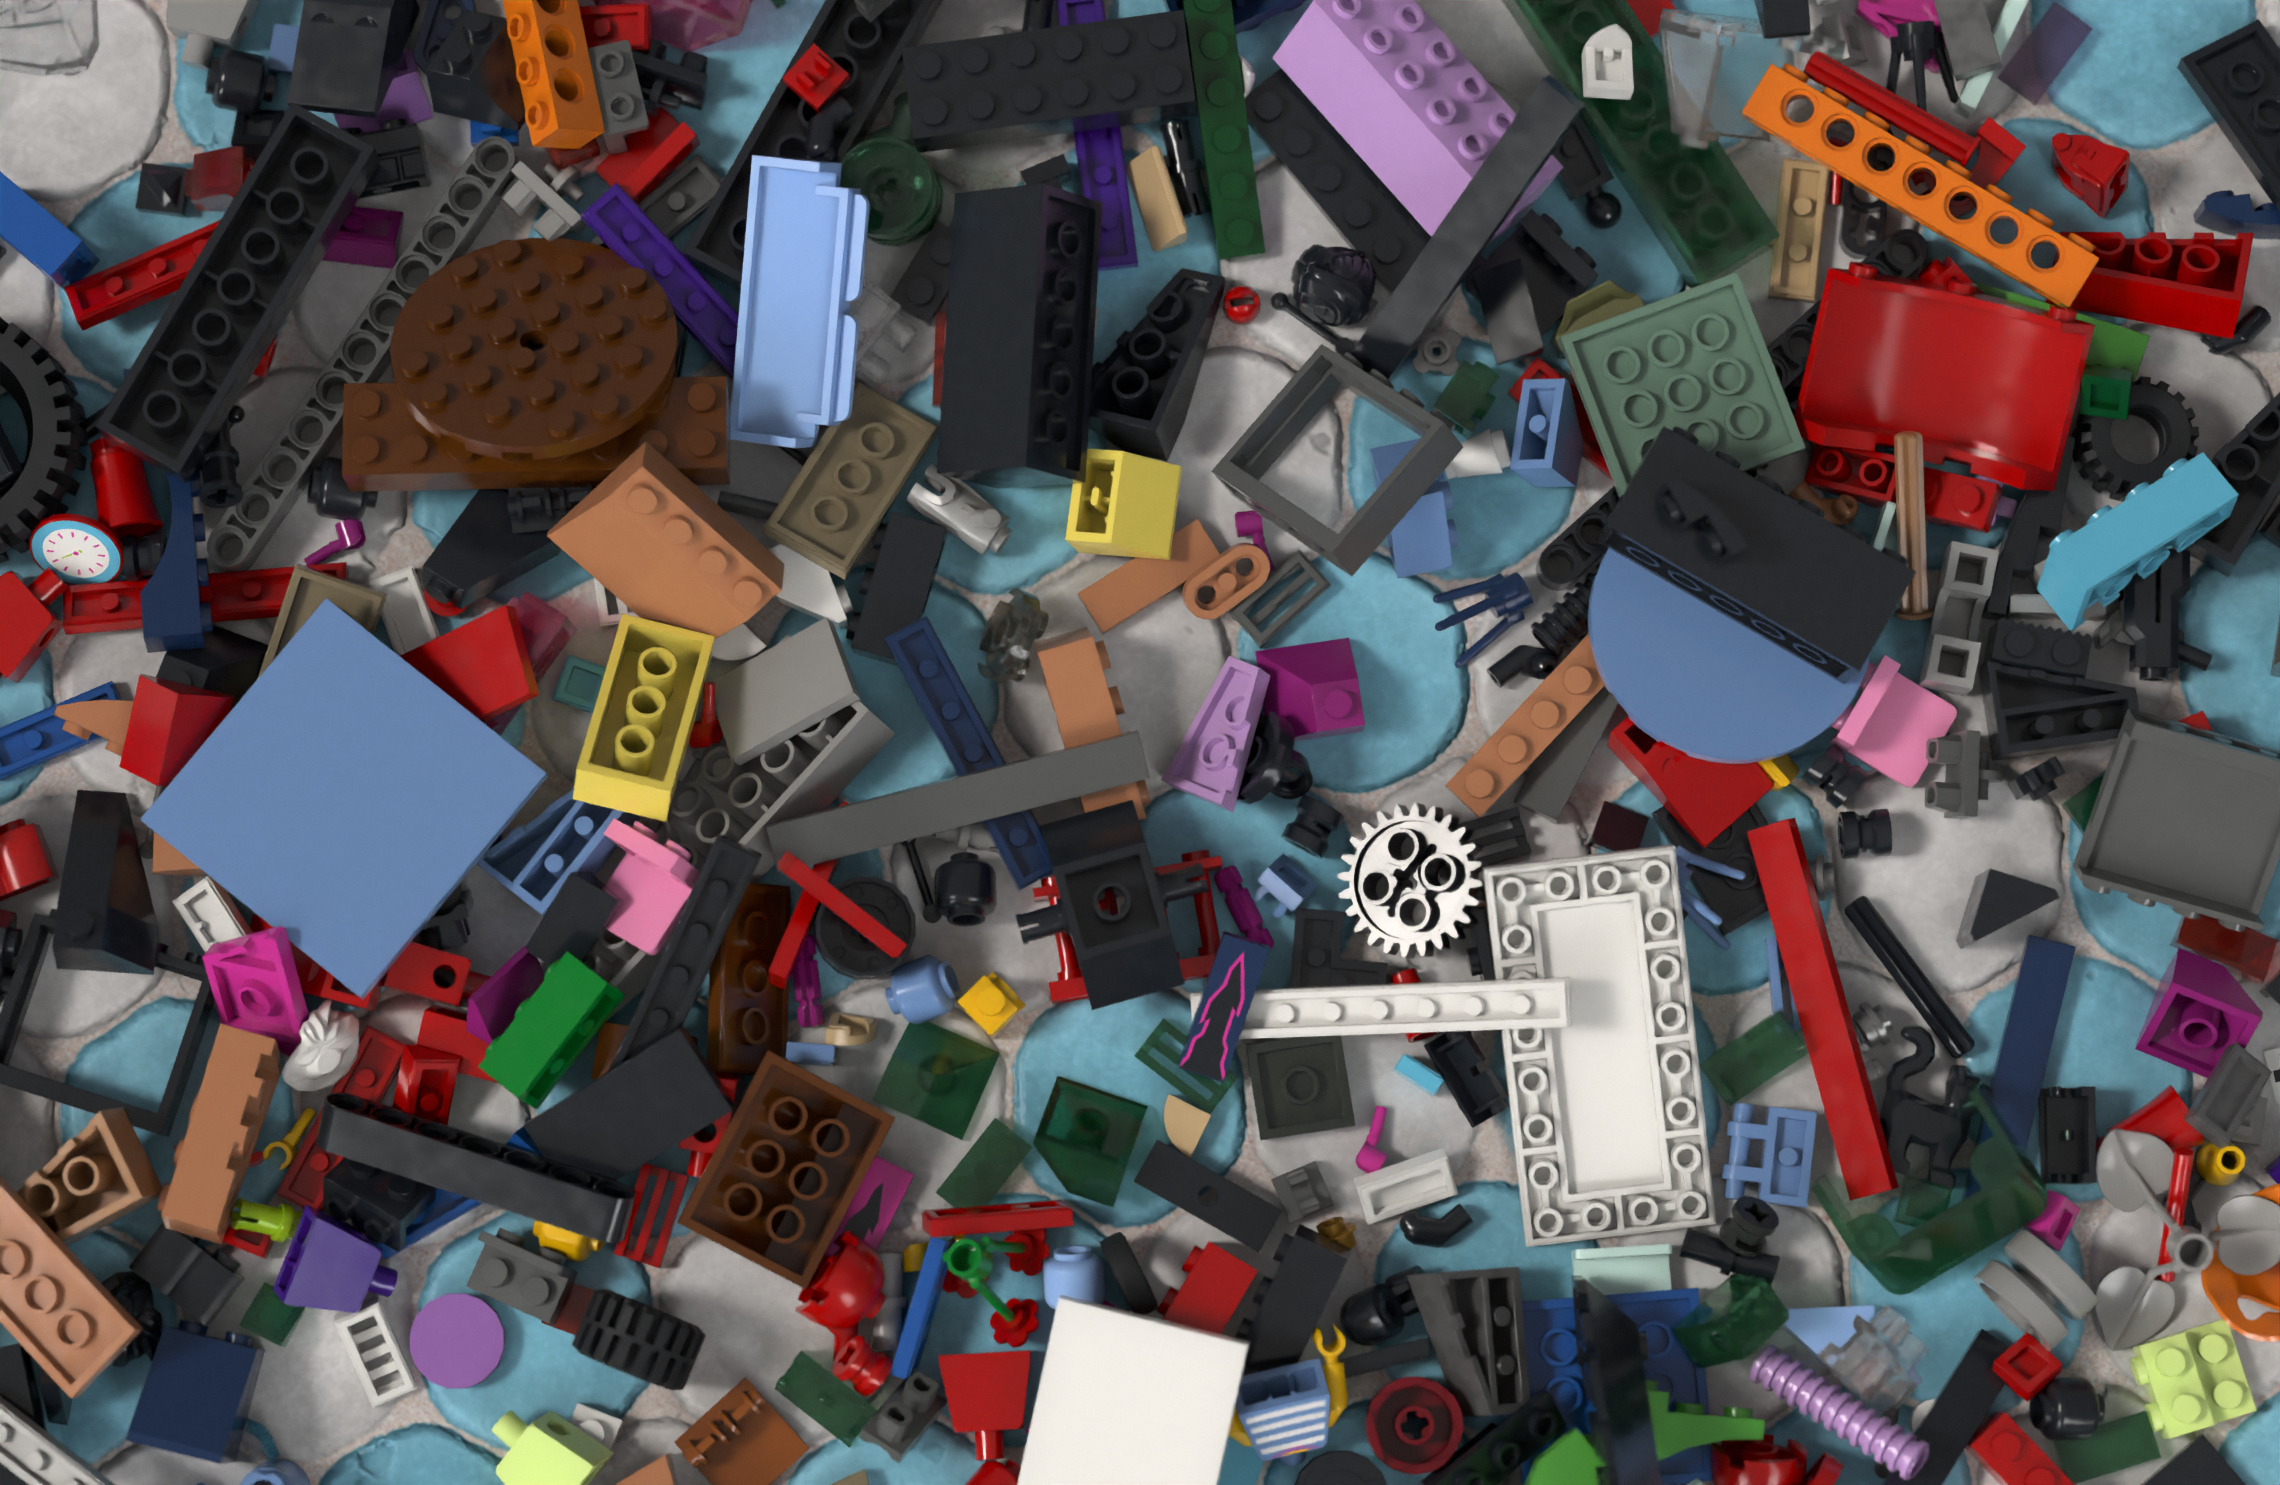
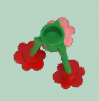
M1045 1228L1013 1231L1014 1235L1007 1236L1004 1241H994L987 1236L981 1238L978 1243L971 1239H961L955 1242L942 1255L943 1261L948 1266L942 1289L946 1293L957 1291L958 1295L965 1299L972 1298L979 1292L996 1309V1312L990 1319V1325L995 1330L993 1337L998 1344H1005L1007 1342L1014 1348L1024 1345L1029 1338V1333L1035 1332L1039 1327L1040 1322L1036 1318L1039 1306L1033 1299H1025L1020 1302L1018 1299L1012 1298L1005 1304L986 1285L993 1269V1257L991 1254L993 1251L1004 1252L1010 1258L1009 1267L1013 1272L1023 1271L1028 1276H1037L1043 1269V1260L1049 1258L1051 1254L1050 1246L1045 1243L1047 1239Z

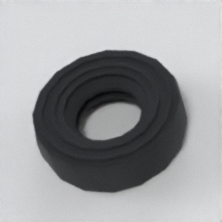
M1121 1232L1114 1233L1099 1242L1132 1312L1145 1316L1156 1310L1158 1302L1124 1234Z

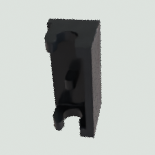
M2095 1087L2041 1088L2039 1094L2040 1184L2088 1185L2097 1183Z

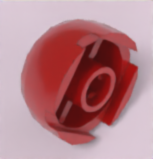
M851 1231L843 1232L833 1241L840 1249L835 1255L830 1257L824 1254L807 1288H802L798 1300L804 1304L797 1306L796 1312L825 1328L842 1330L856 1325L864 1316L873 1319L882 1308L887 1297L881 1292L885 1281L883 1261L873 1247Z
M1764 1434L1763 1440L1721 1441V1446L1716 1442L1711 1443L1710 1470L1714 1485H1803L1807 1469L1806 1447L1791 1439H1788L1787 1447L1774 1445V1435Z

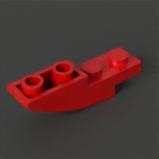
M1815 444L1804 481L1809 486L1837 496L1850 495L1858 503L1881 509L1888 501L1896 503L1894 455L1877 451ZM1924 467L1925 521L1950 528V525L1989 533L2002 493V488L1999 484Z

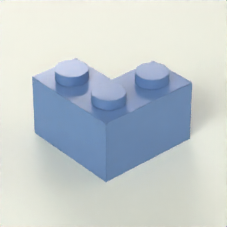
M1420 439L1370 449L1376 490ZM1443 472L1387 536L1389 552L1397 578L1453 567L1451 548L1457 547L1459 544L1454 520H1447L1446 510L1453 509V500L1449 483L1444 481Z

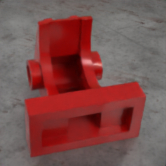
M1990 117L1976 133V136L1979 135L1982 139L1977 146L1978 160L1974 167L1969 170L1972 173L1969 181L1984 190L1988 184L1996 186L2026 148L2022 142ZM1919 171L1911 176L1915 186L1924 182L1928 190L1921 193V196L1927 195L1934 190L1936 181L1930 173ZM1968 196L1963 201L1952 200L1949 204V211L1955 218L1962 217L1977 209L1975 201Z

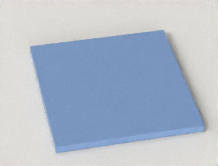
M326 598L140 820L273 928L278 926L285 927L290 942L363 1000L543 784L548 774Z

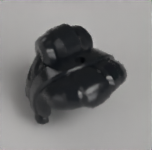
M1314 244L1310 248L1305 249L1299 259L1296 260L1291 275V281L1294 283L1293 298L1296 301V307L1299 312L1308 316L1311 320L1326 326L1346 327L1357 325L1366 320L1372 304L1376 273L1372 263L1366 258L1364 252L1346 247H1324Z

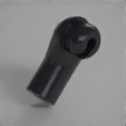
M1458 1204L1440 1219L1422 1217L1421 1213L1417 1210L1408 1211L1401 1217L1399 1226L1404 1232L1405 1239L1412 1244L1440 1248L1471 1225L1473 1220L1464 1208Z

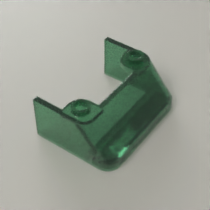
M1981 1081L1972 1085L1969 1095L1994 1134L1975 1148L1971 1157V1170L1981 1186V1190L1899 1237L1890 1221L1880 1214L1864 1213L1853 1219L1826 1174L1818 1177L1811 1187L1851 1253L1886 1291L1892 1294L1904 1295L1913 1292L2035 1220L2044 1212L2047 1206L2048 1189Z

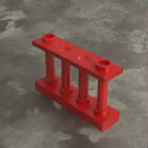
M1209 850L1182 854L1181 863L1153 867L1154 872L1158 871L1159 875L1194 866L1196 863L1201 862L1204 876L1190 881L1192 883L1206 879L1209 893L1193 896L1202 947L1198 948L1199 956L1180 959L1179 952H1176L1184 981L1208 977L1220 943L1208 872L1221 870L1222 861L1221 856L1210 857ZM1051 876L1041 879L1042 887L1032 888L1034 901L1049 900L1050 906L1057 904L1056 899H1059L1060 895L1055 877ZM1106 892L1105 901L1098 904L1100 910H1108L1110 915L1119 914L1114 892ZM1065 932L1055 934L1061 972L1057 973L1058 981L1049 982L1052 1004L1087 999L1088 994L1071 935L1066 936Z

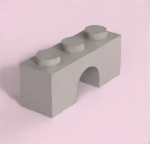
M1952 541L1944 549L1933 603V616L1930 619L1920 671L1919 686L1965 696L1973 689L1981 643L1978 642L1980 622L1986 601L1991 596L1999 550Z

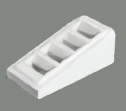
M379 1296L364 1301L361 1309L356 1313L341 1311L334 1315V1323L373 1408L417 1389L414 1377ZM372 1316L375 1317L377 1323L355 1333L352 1332L351 1325ZM380 1334L383 1335L384 1342L360 1351L358 1344ZM386 1353H391L392 1360L368 1370L366 1362ZM395 1370L399 1371L400 1378L380 1387H375L373 1380Z

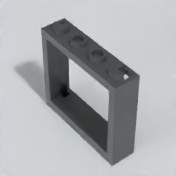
M1321 344L1214 467L1212 472L1232 496L1352 577L1463 449V446L1452 433L1455 424L1444 418L1438 409L1434 408L1430 413L1423 409V403L1415 395L1404 388L1399 393L1393 390L1394 386L1377 370L1372 369L1369 373H1366L1362 370V364L1350 353L1346 352L1340 356ZM1342 385L1422 438L1340 533L1337 534L1260 482L1259 479Z

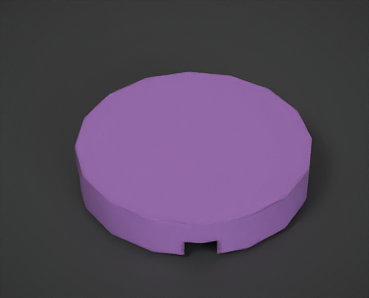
M466 1293L445 1294L431 1300L416 1315L409 1332V1351L416 1368L430 1382L445 1388H469L485 1381L499 1367L505 1350L506 1331L499 1314L485 1300Z

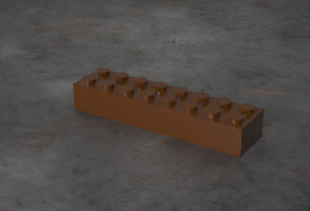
M726 376L673 377L662 397L656 396L652 403L644 409L645 417L622 434L596 447L578 453L533 460L532 453L505 452L503 459L484 456L466 451L464 443L449 438L446 435L442 438L435 436L412 416L404 405L395 382L344 383L342 476L350 492L559 488L562 486L564 488L587 487V484L590 483L597 487L643 443L648 442L695 485H730V390Z

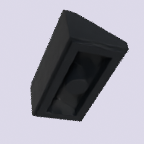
M1521 258L1473 274L1496 365L1541 355L1544 351V343Z
M591 872L570 873L527 943L526 949L549 965L561 959L567 951L585 963L621 904L622 899Z

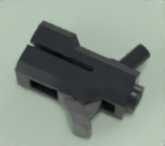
M2169 549L2170 555L2149 576L2143 579L2138 573L2134 574L2131 581L2119 592L2120 597H2118L2116 611L2094 631V646L2098 650L2106 646L2111 640L2118 644L2129 646V672L2139 673V680L2166 681L2168 680V673H2173L2179 669V661L2205 672L2212 659V654L2185 643L2184 633L2179 629V599L2190 590V551L2183 550L2179 553L2175 549Z

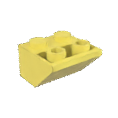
M1087 448L1085 483H1075L1072 485L1065 540L1079 553L1170 560L1182 474L1181 466L1125 451Z

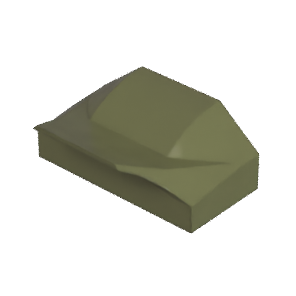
M1608 280L1567 301L1564 315L1557 324L1550 344L1559 359L1564 356L1559 342L1561 336L1645 305L1639 294L1627 292L1614 282Z

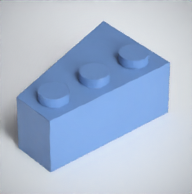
M572 789L547 806L545 812L523 827L519 825L510 831L508 837L487 850L476 864L544 916L570 873L591 872L596 875L616 850L618 845L604 835L613 818L631 827L642 816L574 800V789Z

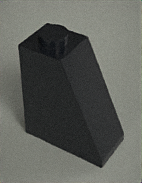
M479 489L424 563L421 585L424 586L426 592L436 601L443 604L450 602L462 609L554 558L562 549L547 537L548 531L512 534L511 516H509L507 497H509V494L502 489Z

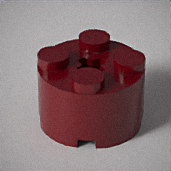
M1414 1376L1398 1378L1381 1387L1370 1400L1364 1419L1365 1436L1374 1455L1388 1467L1408 1474L1428 1473L1446 1464L1460 1444L1464 1426L1462 1412L1455 1397L1438 1382ZM1413 1411L1416 1417L1425 1418L1426 1426L1420 1428V1437L1413 1439L1411 1433H1402L1401 1424L1407 1421L1406 1413Z

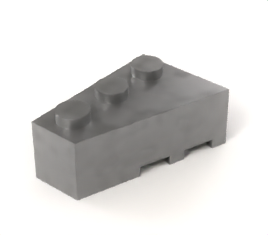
M1519 1267L1407 1275L1447 1387L1457 1400L1462 1416L1512 1414L1530 1399Z

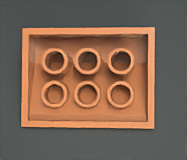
M648 442L643 443L547 532L548 538L640 618L715 636V639L749 620L782 590L785 564Z

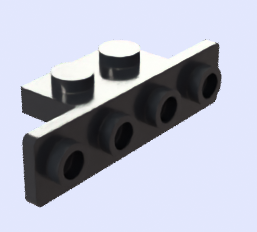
M1540 1390L1498 1426L1494 1423L1488 1425L1454 1453L1446 1464L1425 1477L1421 1484L1497 1485L1566 1427V1423L1551 1394L1545 1390Z

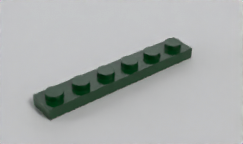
M1182 0L1217 260L1265 253L1232 3L1231 0Z

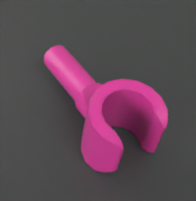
M1376 1106L1369 1135H1367L1366 1141L1355 1159L1357 1167L1366 1173L1379 1170L1388 1156L1387 1153L1375 1147L1380 1139L1388 1111L1387 1108L1382 1106Z

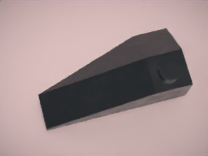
M1181 268L1146 307L1147 314L1131 332L1125 330L1116 340L1118 347L1102 364L1097 361L1092 367L1090 429L1125 452L1168 461L1185 423L1226 285L1224 277Z
M78 790L59 892L52 945L57 969L154 975L159 928L126 793Z

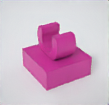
M2048 1190L2045 1197L2038 1192H2029L2027 1198L2039 1205L2040 1209L2036 1217L2031 1219L2018 1214L2017 1222L2048 1247L2060 1252L2080 1208L2067 1197Z

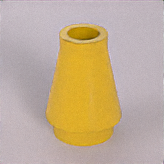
M2208 1141L2198 1151L2196 1157L2197 1170L2206 1182L2215 1186H2226L2236 1181L2241 1175L2245 1166V1155L2233 1142L2219 1149L2212 1142ZM2224 1153L2226 1156H2230L2232 1160V1166L2227 1167V1169L2221 1162Z

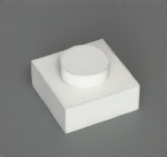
M577 1403L570 1423L612 1451L624 1420Z

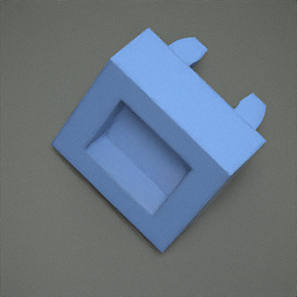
M1283 853L1257 879L1261 886L1256 890L1254 898L1259 901L1267 893L1273 894L1280 901V905L1272 915L1279 918L1288 910L1293 912L1313 892L1318 884Z

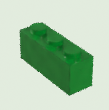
M567 951L561 959L556 960L548 968L544 976V982L533 996L520 1004L516 1010L515 1019L503 1035L498 1036L490 1043L485 1052V1058L478 1067L519 1100L537 1110L625 997V994L586 963Z

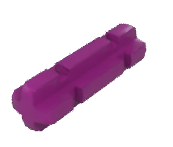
M1231 865L1214 874V881L1220 893H1225L1226 898L1224 901L1240 933H1245L1247 939L1269 945L1270 949L1274 947V940L1268 928H1263L1262 923L1264 920L1248 889H1243L1241 885L1243 879L1237 867Z
M811 934L808 935L792 972L795 998L797 1002H800V1008H797V1015L801 1028L819 1027L825 1022L823 1006L819 1005V999H822L818 962L813 958V955L817 954L815 938Z

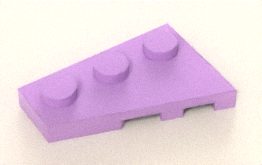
M1229 656L1161 780L1175 789L1234 812L1271 675L1257 666Z

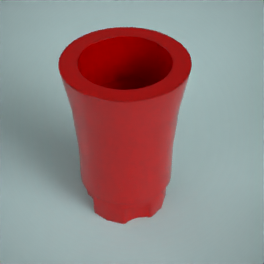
M105 438L93 441L90 444L92 454L90 469L95 489L98 522L108 527L118 537L120 542H123L124 535L135 534L137 537L143 538L161 530L164 523L153 500L143 460Z
M2171 1085L2135 1113L2107 1129V1132L2119 1128L2151 1134L2166 1143L2173 1154L2177 1147L2192 1148L2205 1143L2203 1135L2183 1120L2188 1112V1108ZM2107 1134L2096 1140L2097 1154Z

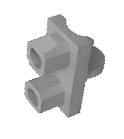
M521 160L511 169L515 178L509 183L501 199L520 217L539 200L548 211L532 227L542 238L550 242L557 238H565L571 231L578 236L587 227L582 221L581 215L561 198L566 194L577 204L585 196V193L575 185L581 175V171L575 165H570L561 172L552 162L547 164L542 173L552 182L550 186Z

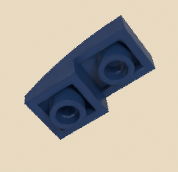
M2231 190L2211 193L2206 196V199L2202 201L2193 214L2196 224L2216 232L2236 236L2237 233H2254L2253 239H2280L2279 211L2273 203L2260 205L2253 211L2250 194L2234 195V192Z

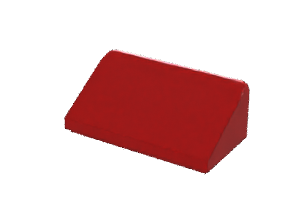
M404 1045L392 1108L448 1125L460 1063L459 1057L416 1045Z

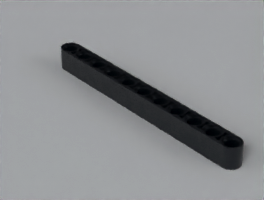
M1901 229L1891 234L1861 263L1877 267L1878 274L1910 279L1926 259L1928 252L1927 243L1917 231ZM1902 244L1911 248L1914 253V262L1910 264L1898 262L1892 254V247ZM1821 299L1767 347L1784 392L1804 375L1808 357L1801 358L1795 356L1789 349V340L1800 337L1807 340L1811 345ZM1615 485L1551 542L1540 555L1536 566V574L1540 583L1547 589L1554 591L1565 590L1605 555L1608 547L1602 544L1600 546L1588 545L1581 536V529L1589 524L1598 525L1603 528L1616 505L1618 493ZM1557 555L1563 556L1571 565V573L1562 578L1554 577L1547 570V559Z

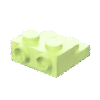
M2223 1319L2133 1346L2135 1357L2130 1358L2131 1370L2138 1386L2145 1385L2150 1400L2149 1404H2145L2146 1417L2152 1431H2160L2162 1439H2171L2213 1426L2218 1422L2257 1411L2230 1326Z

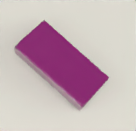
M354 206L322 258V261L392 269L398 261L404 213Z
M523 946L469 997L466 1031L489 1045L495 1038L503 1035L515 1019V1013L520 1004L527 998L532 997L544 982L545 974L536 956L526 949V946Z

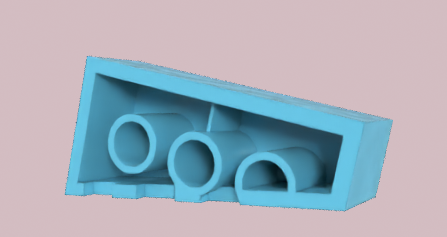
M2203 452L2189 461L2185 458L2179 459L2165 470L2161 479L2151 485L2148 482L2137 485L2127 494L2124 502L2113 509L2110 505L2102 507L2088 519L2087 525L2078 531L2073 532L2072 529H2068L2059 534L2049 545L2050 551L2037 590L2072 632L2085 622L2083 614L2090 606L2099 601L2105 608L2120 597L2119 592L2131 581L2134 574L2138 573L2144 579L2157 570L2170 555L2169 549L2171 547H2174L2180 553L2231 515L2239 494Z

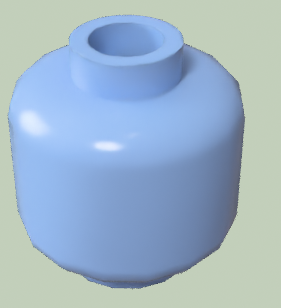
M1071 1245L1055 1249L1053 1251L1054 1256L1047 1259L1043 1265L1046 1303L1051 1308L1056 1309L1059 1297L1064 1295L1102 1304L1107 1297L1104 1260L1099 1255L1093 1254L1092 1248L1089 1246Z

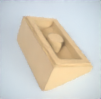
M1155 145L1131 160L1126 165V172L1151 247L1154 251L1158 252L1186 243L1188 229L1161 149Z

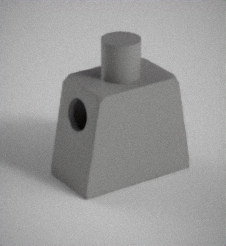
M168 0L166 26L173 36L186 40L181 63L192 68L208 70L214 46L237 50L260 0Z

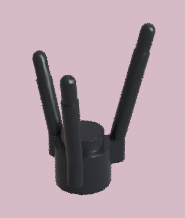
M1934 21L1896 24L1897 36L1890 37L1891 58L1886 89L1896 94L1901 55L1903 53L1904 62L1913 61L1917 106L1927 112L1924 60L1932 59L1933 50L1949 100L1952 103L1958 102L1959 97L1943 47L1942 32L1935 33Z

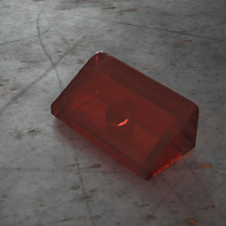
M2201 915L2200 919L2182 916L2170 945L2219 963L2229 972L2259 984L2265 980L2277 940L2248 927L2245 932L2234 931L2220 925L2216 918Z

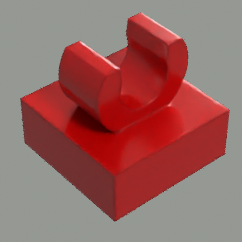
M813 44L782 79L790 89L813 109L820 112L850 79L848 72L818 46Z
M2027 1332L1993 1362L1992 1370L2006 1382V1385L2012 1391L2028 1402L2061 1373L2062 1363Z

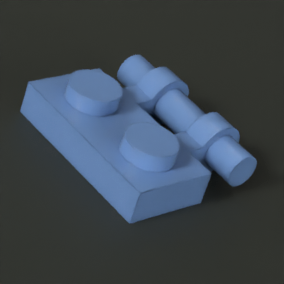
M1735 1103L1733 1121H1728L1726 1136L1731 1137L1728 1164H1723L1722 1179H1726L1725 1198L1738 1200V1198L1744 1196L1745 1182L1759 1183L1758 1199L1765 1203L1807 1208L1817 1112L1769 1106L1767 1107L1766 1125L1752 1124L1754 1105ZM1750 1139L1764 1140L1761 1168L1747 1166Z

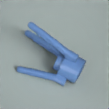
M1679 845L1676 849L1682 908L1688 912L1687 916L1722 949L1728 950L1731 946L1729 941L1704 917L1715 925H1720L1722 918L1685 888L1693 873L1692 870L1687 868V864L1690 863L1738 880L1745 879L1746 874L1728 865L1693 854Z

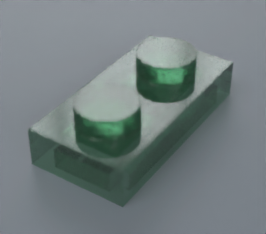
M994 1118L936 1191V1194L954 1208L988 1205L1033 1147L998 1119Z

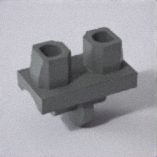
M1965 730L1947 733V736L1927 740L1926 759L1928 764L1946 765L1945 782H1928L1925 788V807L1944 812V818L1978 817V800H1988L1989 783L2002 782L2003 780L2002 771L1989 770L1990 753L1980 752V731Z
M915 1371L910 1378L904 1379L871 1417L861 1429L859 1438L865 1442L880 1446L893 1460L900 1463L946 1408L947 1399L937 1393L938 1383L920 1371Z

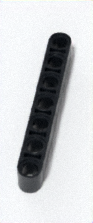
M331 1093L325 1097L316 1138L317 1146L325 1151L598 1241L618 1243L626 1238L636 1195L635 1190L629 1185L352 1094Z

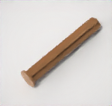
M1902 431L1894 436L1898 553L1909 561L1907 567L1916 571L1900 600L1899 610H1895V617L1902 620H1923L1933 616V609L1928 607L1923 438L1920 432Z

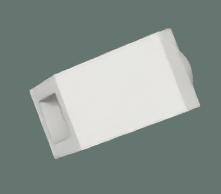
M782 544L768 549L785 564L782 590L777 594L780 603L819 620L827 617L839 629L848 627L849 623L845 614L854 611L844 584L834 587L828 570Z

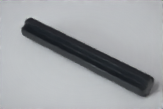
M1861 896L1850 903L1844 909L1845 914L1950 1055L1957 1059L1972 1050L1975 1046V1041L1869 899Z

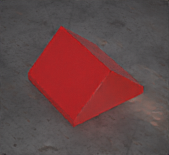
M140 674L119 767L156 786L167 787L230 713L235 696Z

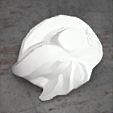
M330 999L322 1002L317 1010H313L308 1020L302 1024L300 1030L302 1039L283 1068V1081L295 1090L317 1092L333 1086L349 1072L357 1059L360 1046L358 1037L359 1020L352 1012L331 1010L332 1000Z

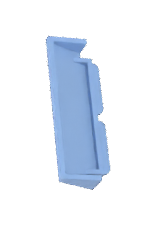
M752 155L730 412V440L789 448L816 447L818 444L819 425H840V421H845L851 416L859 323L854 316L850 315L851 301L857 300L863 290L870 203L866 196L860 194L861 189L840 187L842 163Z

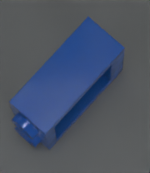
M0 171V237L62 290L65 291V286L84 279L100 259L81 239Z

